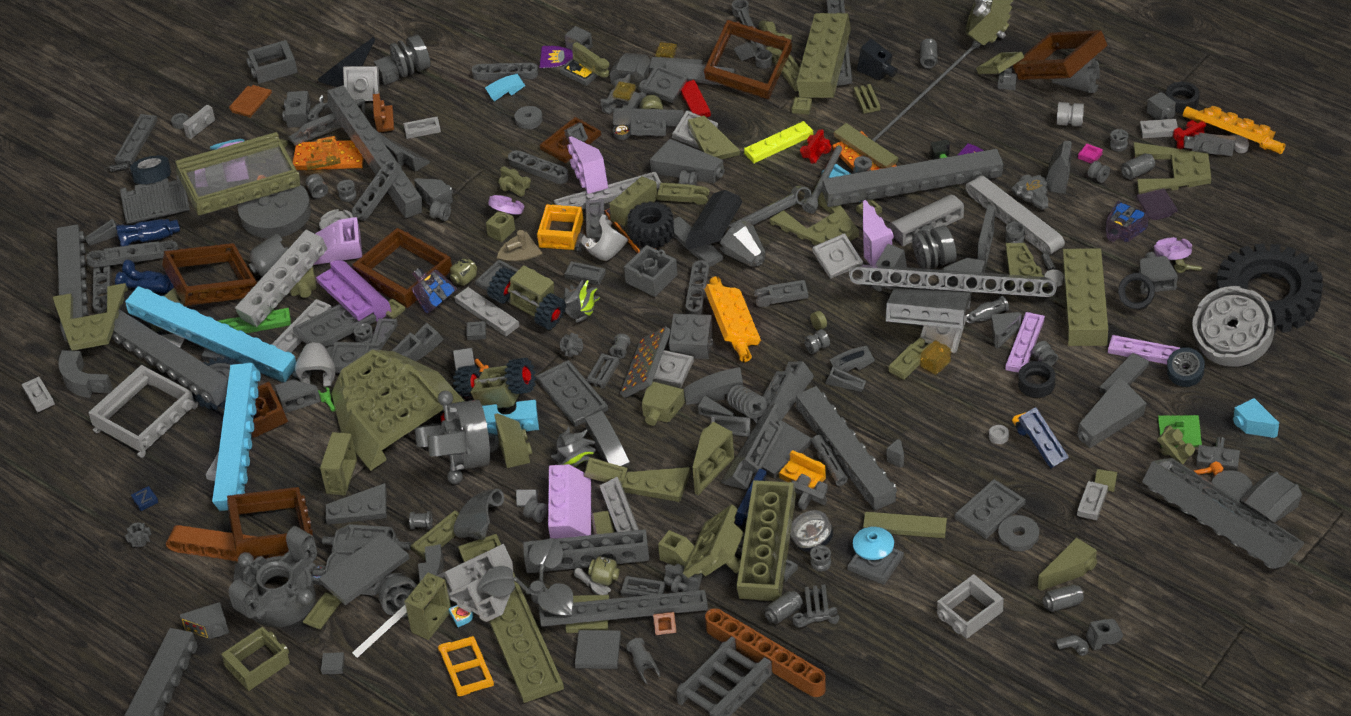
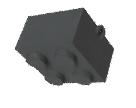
M648 245L624 266L626 283L654 297L678 275L676 259L666 255L664 250L660 249L658 251Z
M673 314L669 341L670 352L693 356L694 359H709L710 347H713L711 315Z

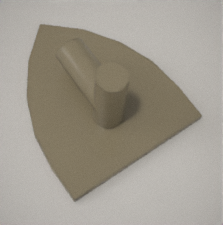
M519 230L517 236L506 242L499 250L496 259L510 262L525 261L542 255V252L527 232Z

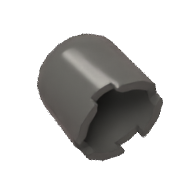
M279 234L273 235L251 250L249 256L251 263L248 265L254 274L257 272L263 277L288 250L287 247L284 248L281 244L282 238Z

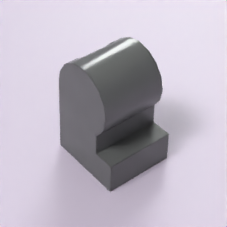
M1114 619L1090 622L1086 633V638L1093 650L1101 649L1103 644H1115L1123 637V633Z

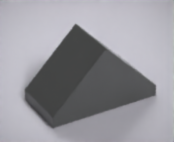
M1021 313L991 315V331L995 348L998 349L1020 329Z

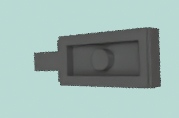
M1199 133L1195 137L1184 136L1183 144L1185 148H1190L1196 152L1232 156L1236 138Z

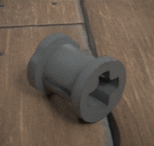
M619 333L614 337L615 343L610 348V354L622 359L626 356V349L631 341L629 336Z
M414 511L410 512V529L414 530L416 527L432 529V512L427 511V513L416 514Z

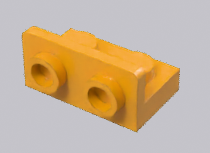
M792 450L789 462L779 472V478L786 482H792V480L796 481L801 474H804L811 478L808 487L814 489L818 481L823 482L826 479L825 465Z

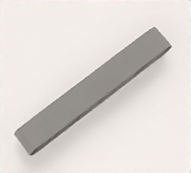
M983 175L966 184L965 188L968 195L986 209L988 205L994 206L995 216L1006 225L1011 222L1023 224L1024 238L1041 252L1051 255L1064 247V239L1058 232Z

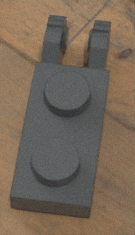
M805 280L769 285L754 291L758 307L809 298Z

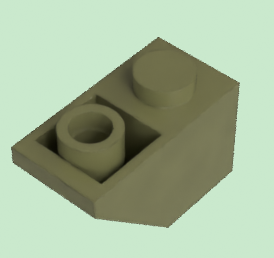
M669 530L658 544L660 560L673 566L678 563L685 568L694 545L686 537Z

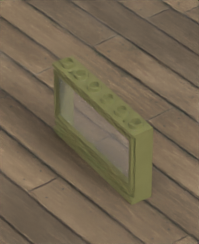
M277 132L175 161L177 175L198 216L300 186L299 172H297Z

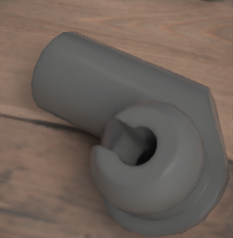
M1076 635L1057 639L1059 649L1072 647L1081 656L1088 653V643Z

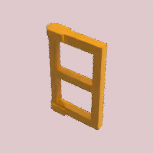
M474 636L438 646L458 696L494 686L493 679ZM471 645L477 659L452 666L447 652ZM480 666L486 680L461 686L456 672Z

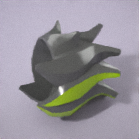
M581 280L577 287L574 288L571 284L570 290L564 289L562 299H564L566 304L565 312L571 318L578 319L575 321L576 323L587 319L593 313L595 302L600 299L599 296H594L595 291L598 289L597 287L587 289L588 280L584 285L583 280Z
M568 426L567 430L559 435L557 440L558 453L551 455L559 463L558 465L569 464L576 467L580 463L589 460L587 454H594L595 448L589 445L594 444L595 441L583 438L588 431L587 429L581 433L570 434Z

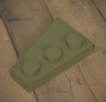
M705 116L688 119L687 124L702 152L719 159L740 155V150Z
M690 467L627 472L622 487L625 493L680 502L691 473Z

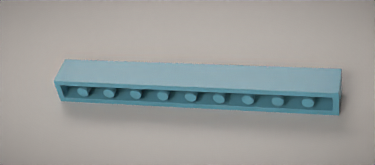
M138 286L125 301L129 314L229 359H235L236 362L238 361L241 364L253 363L260 373L282 383L286 382L295 371L296 359L292 353L280 350L272 344L269 345L262 342L259 338L251 337L241 330L238 331L225 323L222 324L215 321L212 317H206L196 310H191L180 303L168 300L165 296H159L149 289Z

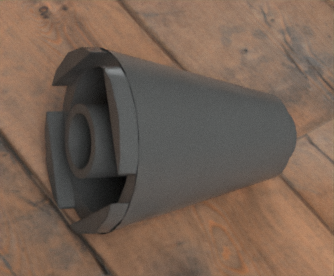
M1093 58L1071 78L1050 80H1052L1053 84L1095 93L1099 85L1095 84L1096 79L1100 78L1099 63L1095 61L1096 58Z

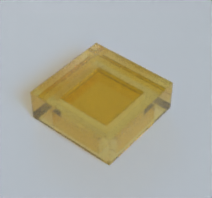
M660 42L656 57L674 58L677 44Z
M619 81L613 92V97L630 100L636 89L635 84Z

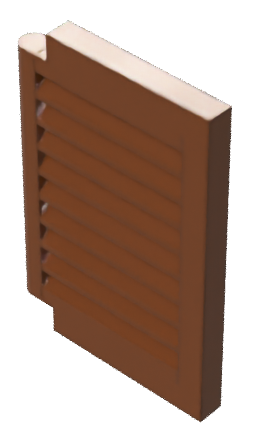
M255 85L247 86L229 106V109H231L232 113L251 118L270 96L272 90Z

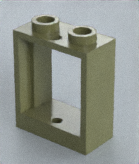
M336 432L331 434L320 467L327 494L346 495L357 462L351 434Z
M429 572L404 601L411 632L427 640L432 637L450 614L449 608H451L446 581Z
M263 626L221 654L225 667L248 691L290 663L288 648L285 644H280L272 631L268 632ZM266 645L274 656L249 672L240 661Z

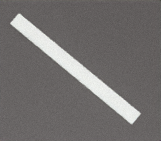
M404 605L352 653L359 657L407 613L406 606Z

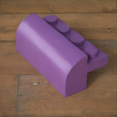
M343 260L331 262V268L316 277L317 283L358 321L373 313L376 316L377 322L378 318L382 319L386 316L387 311L392 312L389 302Z

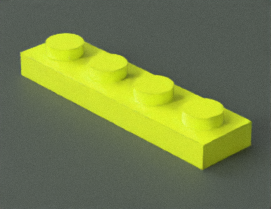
M803 121L744 148V154L753 163H756L808 139L810 135H813V130Z

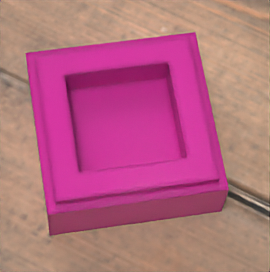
M1086 144L1079 152L1078 159L1092 164L1101 157L1103 149Z

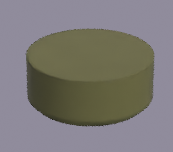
M821 311L811 314L810 319L816 330L827 327L826 317Z

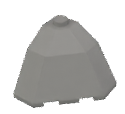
M504 544L437 576L445 579L450 600L456 602L457 606L465 611L480 615V619L487 622L503 614L510 595L501 598L490 596L485 592L479 591V583L482 577L494 567L506 566L513 571V563Z

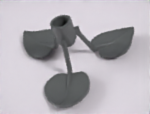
M557 539L542 540L531 547L529 551L530 561L534 565L540 566L539 581L532 582L529 588L517 577H513L512 569L506 566H497L490 569L479 583V591L501 598L510 595L514 591V582H516L525 590L526 594H530L531 600L539 604L543 610L559 616H572L573 592L570 587L557 583L548 589L543 581L544 566L548 569H555L562 562L563 548Z

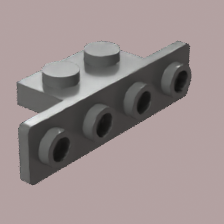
M614 108L613 124L631 125V135L666 136V126H677L684 115V111Z

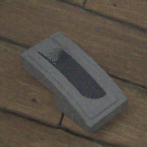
M862 346L843 352L831 358L830 361L833 367L848 372L855 367L861 370L874 362L875 359L868 347Z

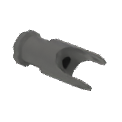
M1000 296L998 300L980 304L977 309L966 315V322L986 321L991 319L992 314L1008 312L1009 304L1006 298Z
M635 638L628 642L626 648L632 653L634 657L633 662L641 678L648 684L644 677V671L648 668H654L658 676L661 677L651 653L646 651L644 640L642 638Z

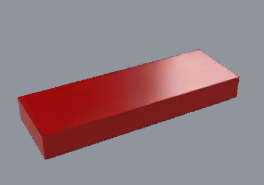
M695 80L686 82L680 93L689 111L699 116L710 117L711 111Z

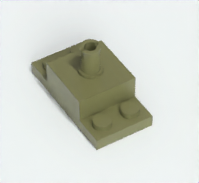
M732 504L704 523L683 571L687 578L700 573L707 576L723 564L729 566L734 573L739 571L741 561L735 556L744 532L734 524V517L738 509Z

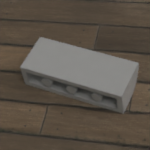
M948 195L889 223L887 228H890L893 232V237L902 246H905L912 242L913 234L918 233L926 225H931L934 228L942 225L947 226L964 218V204L956 196Z

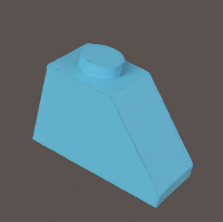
M1255 398L1235 407L1234 424L1246 434L1271 438L1277 437L1279 422Z

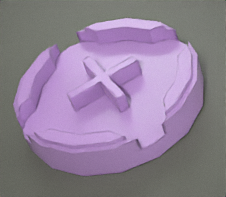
M501 195L489 197V206L496 210L510 214H522L524 210L523 203L518 200L516 203L511 202L512 199L510 197Z
M1174 237L1164 238L1156 242L1154 253L1157 257L1166 256L1168 260L1182 259L1192 253V244L1186 239L1177 241V238Z

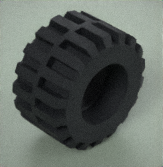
M649 201V203L643 202L641 205L634 206L635 209H631L627 216L630 240L641 248L646 245L657 248L658 246H664L665 243L668 244L674 234V221L671 209L665 204H660V202L653 203V201Z

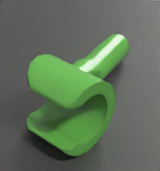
M325 387V393H321L318 390L320 400L326 402L331 411L334 412L336 409L331 401L332 397L329 388Z

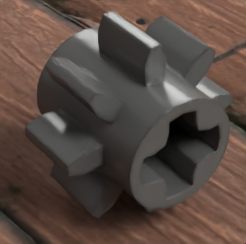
M565 334L560 341V348L562 352H565V356H578L583 349V342L581 338H578V334Z
M134 523L127 528L128 534L125 537L127 542H131L132 547H143L147 542H150L149 536L151 531L149 527L146 528L145 523Z

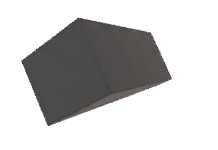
M111 219L87 235L85 239L88 245L91 246L118 236L116 231V225L118 224Z
M832 367L825 384L862 392L866 381Z
M705 395L698 406L699 415L710 418L711 415L733 416L732 412Z

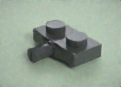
M1217 437L1216 447L1199 445L1196 466L1210 467L1213 462L1217 461L1221 463L1224 470L1237 471L1240 450L1224 448L1225 438L1222 437L1220 443V437Z

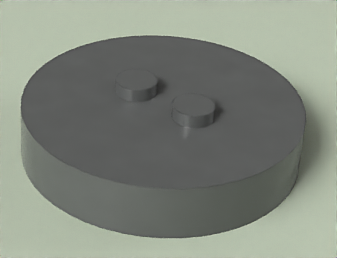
M300 185L238 204V213L243 228L251 235L260 238H270L275 234H279L280 237H284L296 232L306 224L311 215V205L307 191Z

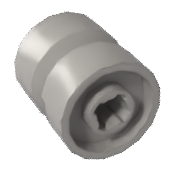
M1059 102L1057 125L1067 126L1068 123H1071L1072 126L1082 127L1084 104L1074 103L1070 106L1069 103Z

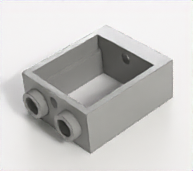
M973 574L937 601V615L942 621H946L951 625L956 633L963 635L967 639L1003 612L1004 598ZM972 595L987 608L966 622L952 609Z

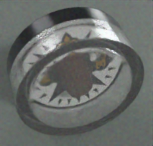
M812 510L799 515L792 522L790 535L798 549L811 552V549L815 546H826L832 539L834 531L825 513Z

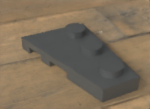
M384 483L326 504L327 525L387 518L386 484Z

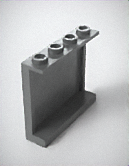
M894 287L887 302L886 322L963 329L966 309L970 310L971 292Z

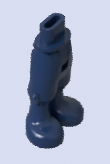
M169 219L138 222L135 225H116L121 246H128L138 240L142 242L160 240L169 237V235L173 236L172 233L180 231L178 221H169Z
M128 259L123 263V272H118L115 278V285L126 283L128 289H136L139 286L149 289L153 293L167 294L174 288L168 275L153 271L139 272L135 269L134 262Z

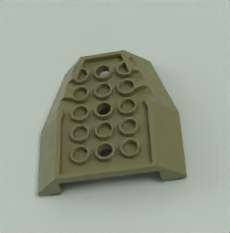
M374 349L343 368L332 391L341 433L352 435L355 452L370 471L387 460L382 451L383 449L443 410L442 405L438 402L440 392L444 390L451 392L453 395L452 403L464 401L439 372L397 352ZM384 392H389L387 395L381 396ZM407 413L405 417H400L402 414Z

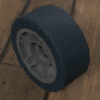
M1180 348L1170 354L1167 360V374L1174 384L1181 387H1190L1202 380L1205 361L1197 350Z

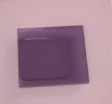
M1165 188L1137 195V199L1149 219L1158 220L1170 217L1172 213L1177 212V208Z

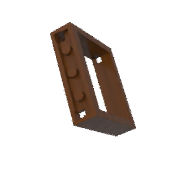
M727 20L704 69L705 79L770 99L792 50V41L785 38V36H778L770 31H762L754 26H746L738 21ZM731 34L783 50L768 84L716 68Z
M1102 30L1049 33L1030 49L1023 59L1013 64L1019 80L1071 78L1107 46ZM1057 49H1075L1065 59L1045 60Z
M396 228L352 264V268L376 291L390 299H394L406 308L422 297L415 287L418 285L423 287L421 282L433 272L444 278L450 273V267L452 266L451 258L447 254L438 251L435 247L429 246L421 239H417L399 228ZM400 246L435 265L434 268L408 289L372 270Z
M234 243L164 251L162 266L184 306L243 299L257 284ZM228 261L239 280L187 286L177 267Z
M299 487L227 496L228 514L237 558L244 552L250 553L252 556H261L289 551L286 542L287 533L243 539L239 514L295 507L299 528L313 536L305 496H301Z

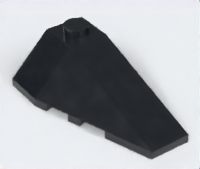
M372 37L317 80L334 87L343 86V67L363 66L376 39Z

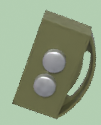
M975 0L967 21L966 34L982 45H985L987 42L993 43L997 37L1003 39L1006 36L1004 31L1009 26L1007 21L1011 15L1008 13L1012 9L1010 4L1013 0Z

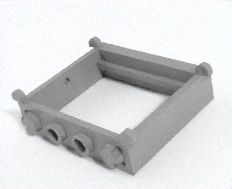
M141 365L88 413L92 425L95 426L94 432L104 431L140 451L137 455L143 458L146 454L145 450L152 446L160 436L165 434L173 424L178 422L185 413L192 408L196 409L198 402L194 401L190 390ZM147 384L153 385L178 399L139 436L108 420Z

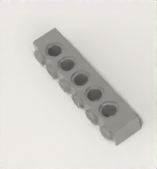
M305 230L235 307L240 318L258 327L295 284L301 280L304 274L312 268L313 264L325 253L327 247L323 238Z

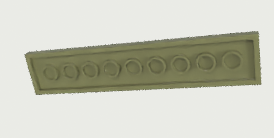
M497 534L485 537L484 540L479 539L458 546L463 562H466L501 545ZM514 582L515 589L510 594L503 614L489 620V623L521 698L526 703L563 690L564 685L519 584Z

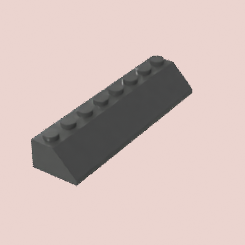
M1173 458L1152 461L1142 481L1148 486L1150 491L1161 494L1167 502L1181 507L1180 510L1184 513L1192 514L1199 523L1209 525L1216 534L1229 538L1233 545L1247 550V554L1264 561V565L1269 568L1276 569L1285 566L1304 545V542Z

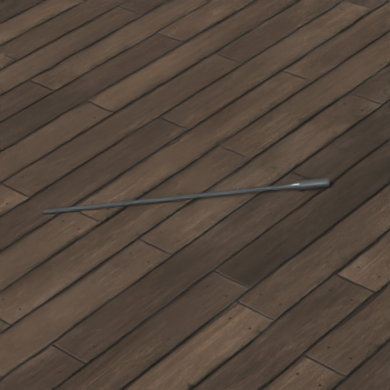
M973 41L972 46L872 140L875 142L973 49L979 48L981 43Z

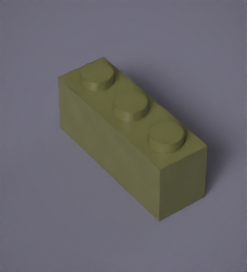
M641 176L610 202L611 221L626 226L628 224L627 216L631 209H635L634 206L641 205L643 202H655L657 200L656 181Z

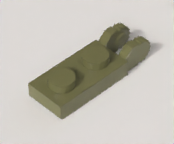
M578 42L573 44V59L600 77L609 76V70H607L609 62L605 58H600Z
M660 183L657 200L694 202L698 205H703L707 203L708 198L706 196L709 195L710 191L706 187L696 185Z
M919 338L889 365V372L905 380L932 354L935 345L929 343L923 348L925 339Z

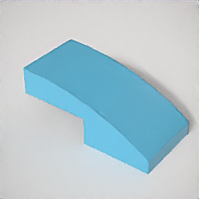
M515 74L501 78L485 87V89L495 102L507 92L512 96L522 89L525 84L519 75Z

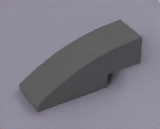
M426 323L415 335L410 332L392 351L418 361L436 348L444 339L434 328Z
M740 367L708 375L685 387L686 405L700 403L704 395L713 401L725 400L724 394H728L733 386L743 385Z
M603 411L586 417V429L595 441V447L604 461L622 467L630 465L626 453Z
M441 544L425 547L426 562L418 564L420 582L428 572L435 576L443 573L444 561Z

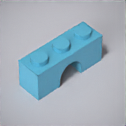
M536 400L516 402V410L506 415L498 412L497 404L482 406L488 433L498 435L494 414L497 413L518 421L521 429L526 431L539 430Z

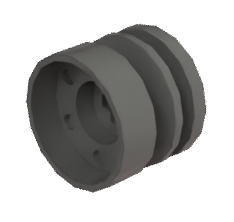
M418 34L406 38V45L401 40L397 44L392 43L389 45L391 58L402 78L408 76V74L412 75L414 67L419 72L430 68L428 51Z
M945 225L932 228L930 233L922 231V233L913 234L912 245L914 255L921 269H935L938 263L941 266L955 263L957 256L955 243L949 229Z

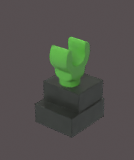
M948 140L930 143V155L933 160L949 156L950 144Z

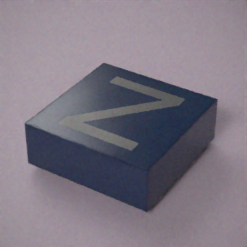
M149 486L131 495L140 511L159 503Z

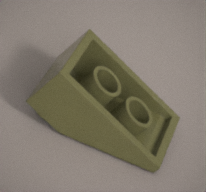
M712 422L702 431L693 464L694 488L697 495L734 459L732 431L715 422Z

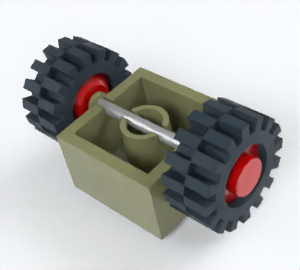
M523 265L515 273L506 267H502L499 269V272H495V276L489 282L490 286L487 288L489 290L487 294L490 298L504 304L510 297V304L534 316L535 323L548 330L555 327L556 323L560 322L559 319L563 317L562 313L565 312L566 304L564 299L554 295V282L533 269Z
M528 358L512 359L508 361L509 363L506 366L487 368L483 372H479V367L477 368L475 365L457 368L455 371L456 375L453 377L455 380L453 385H456L454 390L458 392L464 401L478 399L482 406L497 404V408H509L515 404L519 394L529 393L534 390L533 387L536 385L534 374L536 372L533 371L534 366L533 364L531 365V361Z

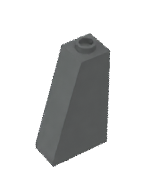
M669 139L650 159L651 173L656 172L658 175L680 178L682 170H686L688 173L695 171L697 172V181L714 184L725 172L722 159Z
M1121 377L1118 378L1080 422L1077 432L1079 440L1089 448L1093 447L1143 416L1147 403Z

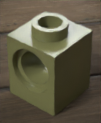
M502 211L495 213L486 222L488 236L503 242L515 231L514 217Z

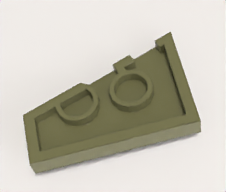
M1006 243L1005 250L1009 275L1044 277L1041 268L1035 264L1034 257L1025 243ZM1009 280L1010 288H1012L1014 281ZM1025 282L1023 288L1032 287V282ZM1045 283L1042 287H1048L1049 283Z

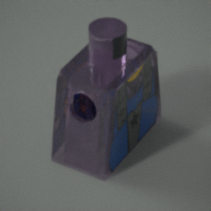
M1117 201L1106 220V236L1108 240L1115 242L1119 238L1125 242L1131 241L1148 228L1149 214L1121 201Z
M419 267L412 273L419 282L412 288V291L426 314L434 310L457 290L437 270H433L427 275Z

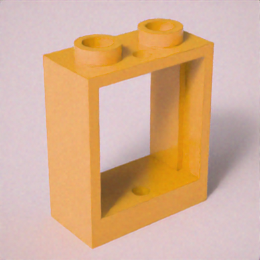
M546 204L537 233L539 247L575 250L577 237L583 223L582 207ZM551 221L573 222L572 232L549 230Z

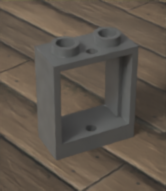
M286 40L247 51L249 58H246L248 67L253 78H257L259 84L298 73L294 56ZM282 56L285 59L282 61L258 67V63L265 62Z

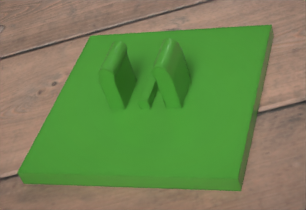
M1199 415L1158 416L1160 435L1164 432L1165 427L1170 425L1173 429H1179L1183 433L1182 440L1185 444L1191 443L1193 447L1202 445Z

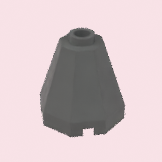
M740 221L737 223L738 228L732 227L720 241V244L723 246L720 247V250L724 254L751 267L760 266L765 260L766 252L754 226L749 221Z

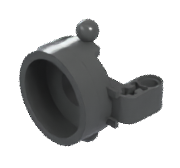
M444 390L439 393L438 402L444 409L445 420L442 423L416 427L417 447L429 446L430 456H449L451 467L447 478L450 483L458 484L463 479V474L460 470L489 465L490 446L484 410L478 399L452 403V393Z
M297 526L292 527L287 533L286 542L289 551L284 556L268 559L260 556L254 560L250 553L244 552L240 554L237 562L240 567L245 568L243 571V581L235 580L229 587L228 592L232 607L246 617L252 618L257 623L267 627L292 625L303 619L311 611L315 603L316 592L310 571L316 567L313 561L317 556V548L314 537ZM280 577L288 578V581L281 587H264V584L270 580Z

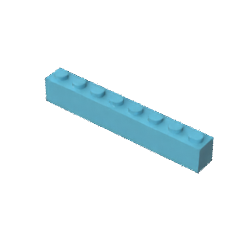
M253 363L230 365L212 500L219 511L228 510V495L245 494V484L248 481L249 449L252 448L251 434L254 431L253 418L256 414L255 402L256 398H258L257 386L258 381H260V372Z

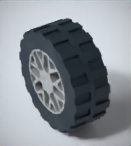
M162 155L144 157L130 166L133 181L137 184L156 183L166 179L172 173L168 158Z

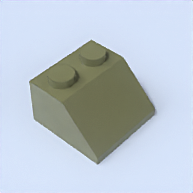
M498 413L494 414L498 439L507 468L530 463L529 455L532 454L530 443L525 442L528 440L526 430L521 429L518 421Z

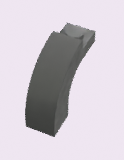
M62 350L59 357V369L65 386L72 393L87 398L91 397L92 392L111 393L113 387L109 375L82 372L84 361L81 352Z

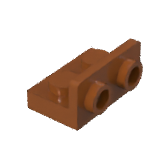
M373 94L374 119L377 131L387 132L394 130L392 105L385 106L384 100L380 99V94Z

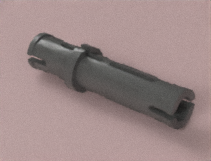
M822 435L814 436L811 443L818 452V458L823 460L836 485H844L848 478L835 459L832 448L827 446Z

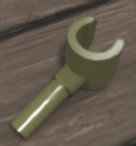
M1183 259L1175 260L1176 264L1174 267L1178 273H1183L1186 270H1202V266L1185 264Z

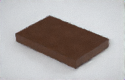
M574 117L542 142L540 150L567 163L572 159V155L568 151L567 145L570 143L566 139L564 130L577 123H582L588 137L584 143L588 145L601 136V131Z

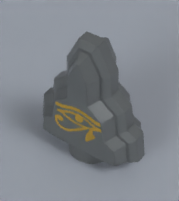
M1024 175L1011 188V191L1016 196L1022 197L1027 202H1032L1037 208L1041 210L1048 208V197L1046 196L1048 191L1046 188L1047 182L1041 175L1034 177Z

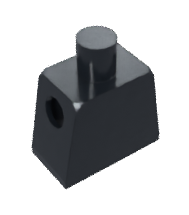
M870 39L861 47L857 66L858 72L876 80H881L886 75L893 78L898 69L891 65L892 54L873 39Z

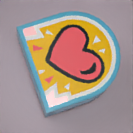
M457 605L449 608V613L457 627L465 625L473 619V612L469 613Z

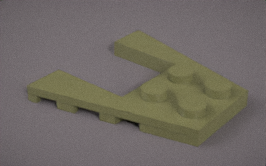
M1134 142V158L1146 153L1151 154L1154 160L1171 159L1173 178L1137 179L1138 197L1148 192L1157 194L1161 193V190L1171 188V191L1178 190L1180 186L1188 185L1189 188L1211 183L1208 153Z
M822 192L818 198V204L831 213V215L808 229L784 210L770 218L772 226L776 224L787 233L791 231L802 240L808 239L812 241V244L815 246L844 233L849 241L859 236L858 228L841 205L827 207Z
M126 283L107 286V312L73 319V297L71 293L53 297L72 351L109 344L115 327V319H118L119 307L123 304L124 293L128 290Z

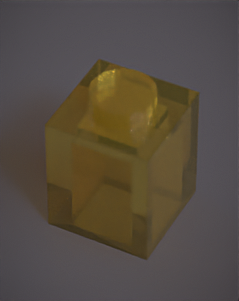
M937 340L921 352V367L935 375L951 362V348Z

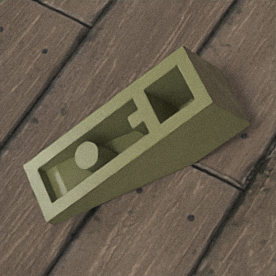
M1076 538L1039 574L1038 589L1042 591L1084 576L1096 566L1097 550Z

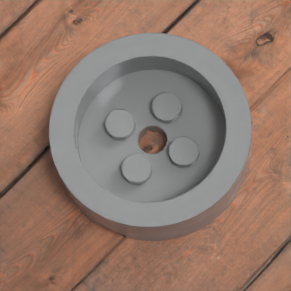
M1228 286L1217 289L1202 299L1193 316V331L1199 349L1209 360L1219 365L1237 367L1256 361L1268 350L1274 336V323L1270 307L1260 294L1253 290L1240 288V286ZM1234 319L1238 321V324L1235 328L1227 325L1228 321Z

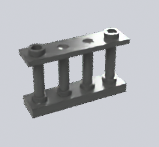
M731 636L720 645L719 649L685 683L683 682L678 686L676 690L678 704L682 705L689 698L709 711L710 716H731L772 675L771 661L764 657L759 663L752 662L736 651L735 638ZM729 658H732L751 671L746 676L741 677L723 664ZM717 671L737 685L728 691L709 679V677ZM703 684L723 699L714 705L695 691Z

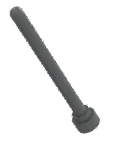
M840 145L836 146L811 197L805 199L802 208L808 213H815L818 208V198L822 192L823 179L829 178L842 152Z

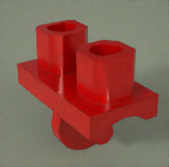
M1192 120L1187 123L1186 130L1179 127L1174 129L1173 138L1177 141V148H1185L1183 144L1184 136L1195 137L1199 133H1204L1206 123L1204 121L1196 123Z
M818 130L815 135H810L807 139L808 146H802L800 153L802 158H809L811 163H816L822 153H829L832 147L830 140L824 137V130Z

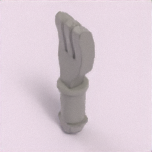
M576 568L574 570V576L586 583L587 586H590L595 595H607L611 591L609 587L593 582L591 577L583 572L582 569Z

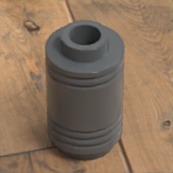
M924 39L920 43V63L928 69L933 68L937 64V43L933 39Z
M1142 154L1122 164V175L1129 180L1153 170L1155 160L1151 154Z
M1072 584L1047 591L1043 597L1044 607L1049 609L1050 612L1079 605L1084 600L1082 589L1079 585Z
M788 591L766 606L764 615L770 623L779 624L801 608L803 604L802 599L797 592Z

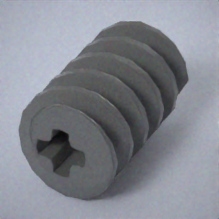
M743 385L733 386L727 394L728 404L749 418H759L767 409L766 399Z

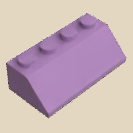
M569 464L549 466L548 528L550 538L554 539L591 535V478L584 477V472Z

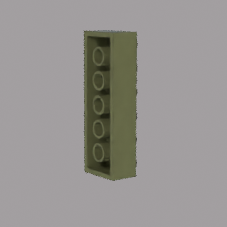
M848 13L814 14L797 78L800 98H834L851 31Z
M1101 248L1063 249L1062 269L1064 275L1068 346H1107L1108 321Z
M753 480L737 581L739 599L775 601L782 596L796 499L794 483Z

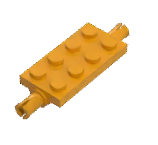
M1189 106L1184 109L1183 117L1194 120L1196 123L1204 121L1205 123L1258 142L1264 150L1269 149L1282 154L1285 149V143L1273 140L1275 131L1270 130L1269 126L1256 125L1251 119L1238 118L1237 114L1222 112V109L1216 106H1211L1201 111Z
M712 277L704 290L724 340L731 341L734 349L738 352L740 361L743 362L744 360V362H747L752 358L748 346H758L761 341L740 289L724 287L719 277Z

